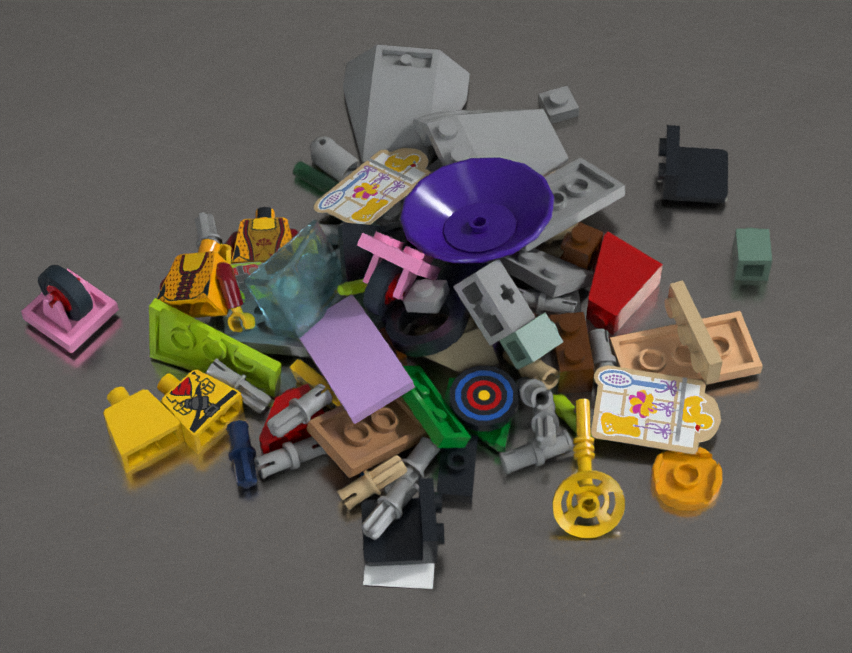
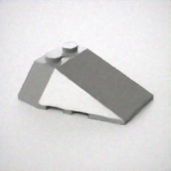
M544 109L443 110L413 120L424 146L433 145L442 166L469 158L500 157L524 163L543 177H546L567 163L569 159Z

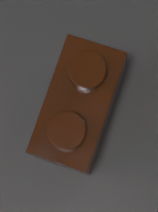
M584 312L550 315L549 319L555 323L558 328V334L563 340V343L550 351L553 368L559 372V375L556 376L559 378L556 385L557 393L591 392L595 368Z

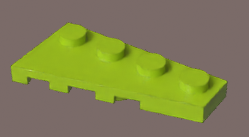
M154 298L149 305V350L151 358L188 370H199L203 373H206L207 369L217 358L239 375H246L245 380L265 394L273 397L277 395L281 385L280 362L157 298Z

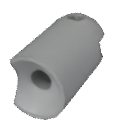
M321 136L310 144L311 160L338 182H341L357 169L359 160L336 144L333 139Z

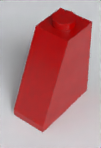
M607 232L603 237L588 297L586 319L596 328L605 329V331L607 330L614 336L660 284L663 264L612 233Z

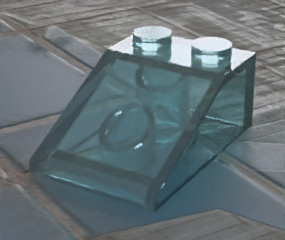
M313 220L250 274L244 282L274 334L300 339L324 317L337 294L338 286L343 284L341 262L318 220Z

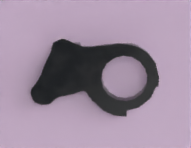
M434 258L431 264L441 268L436 280H447L450 288V293L438 313L446 314L449 318L441 327L428 334L418 336L405 335L403 331L408 324L419 317L434 313L407 312L404 302L402 300L396 301L381 317V320L386 324L385 329L395 350L412 357L429 356L446 350L457 342L465 331L470 313L453 286L489 265L488 263H450Z

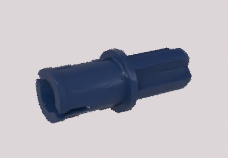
M237 420L229 423L226 428L231 448L228 457L233 462L237 485L243 489H249L250 486L257 484L254 464L256 449L251 446L248 423L243 420Z

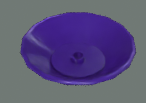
M500 157L469 158L442 166L421 179L404 199L400 223L407 241L426 256L450 263H485L512 255L536 240L552 219L555 197L546 178L524 163Z

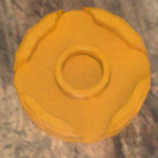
M698 447V451L695 454L667 450L664 453L661 452L655 459L651 470V486L656 496L667 506L680 511H696L707 507L717 498L723 482L722 468L719 462L717 464L712 458L713 455L701 447Z

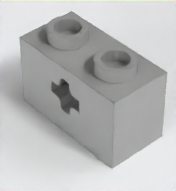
M499 258L453 286L490 346L535 318Z

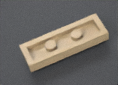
M683 280L671 283L668 298L665 299L667 315L670 319L674 318L676 321L680 342L683 346H688L694 371L701 373L705 384L719 381L723 361Z

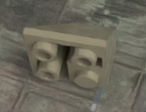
M471 315L462 337L446 350L424 356L459 373L475 366H493L498 364L493 345L490 346ZM445 322L433 325V323L421 325L414 329L415 333L411 334V336L425 335L433 332Z

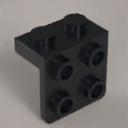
M667 125L665 138H659L658 157H663V163L658 164L657 182H663L662 200L725 203L728 198L727 151L723 149L680 147V126Z
M400 220L384 226L343 223L338 226L343 284L364 279L373 257V253L357 246L362 233L374 237L377 231L404 243L402 250L405 249V246L417 250L414 245L407 241ZM417 275L415 281L420 280L419 275Z
M419 478L418 498L410 499L402 509L403 515L399 519H394L378 539L373 540L363 533L364 563L367 566L437 563L438 545H445L444 523H437L436 514L442 513L441 492H434L433 478ZM378 499L365 500L362 503V523L377 507Z

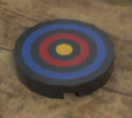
M475 366L466 369L455 378L450 387L449 405L460 422L468 425V428L474 431L491 432L503 428L510 422V419L518 410L519 390L514 379L504 370L496 367Z

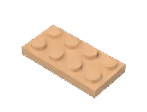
M741 311L702 319L723 361L719 381L717 382L761 373L763 365ZM677 324L610 337V349L612 355L616 357L617 367L703 380L701 373H696L693 369L688 346H683L680 342Z

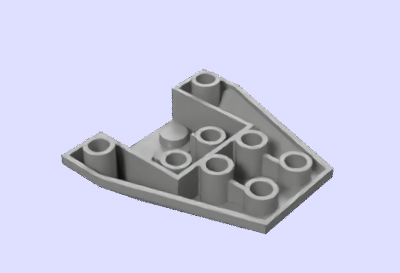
M376 45L349 61L345 70L343 92L362 164L380 150L392 152L400 148H413L421 150L427 156L429 166L436 151L433 145L424 146L413 120L443 110H462L467 101L470 73L437 49Z

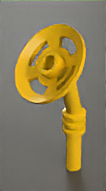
M588 399L576 400L577 437L573 439V451L575 452L573 456L574 460L577 461L578 472L564 479L557 487L553 496L552 508L557 523L564 531L580 538H595L610 532L620 522L625 511V497L615 479L603 472L592 470L591 460L595 458L593 453L595 449L593 445L594 438L591 437L590 401ZM592 479H597L602 482L597 486L593 484ZM565 491H569L566 497L568 510L563 513L561 507L562 497ZM609 492H613L615 495V505L611 514L607 512L610 505ZM576 494L577 505L573 507L572 498ZM600 495L604 496V502L602 507H600L598 496ZM578 516L582 518L597 517L599 524L581 526L574 522Z

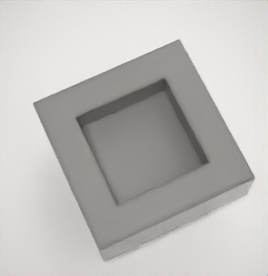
M568 86L538 94V103L541 109H544L551 124L579 116V106Z
M416 280L403 301L407 312L438 313L450 293L447 280Z

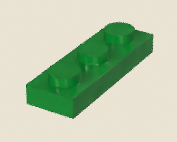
M403 366L412 379L415 388L402 395V398L413 412L414 417L423 426L431 441L437 448H465L471 438L421 366Z

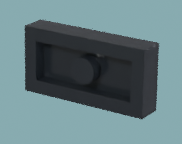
M470 435L471 438L465 448H441L437 492H441L442 501L472 504L478 435Z

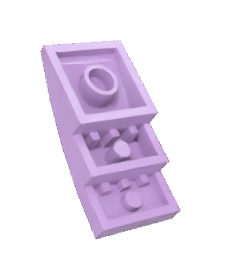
M353 295L346 297L293 329L354 424L415 388L412 379Z

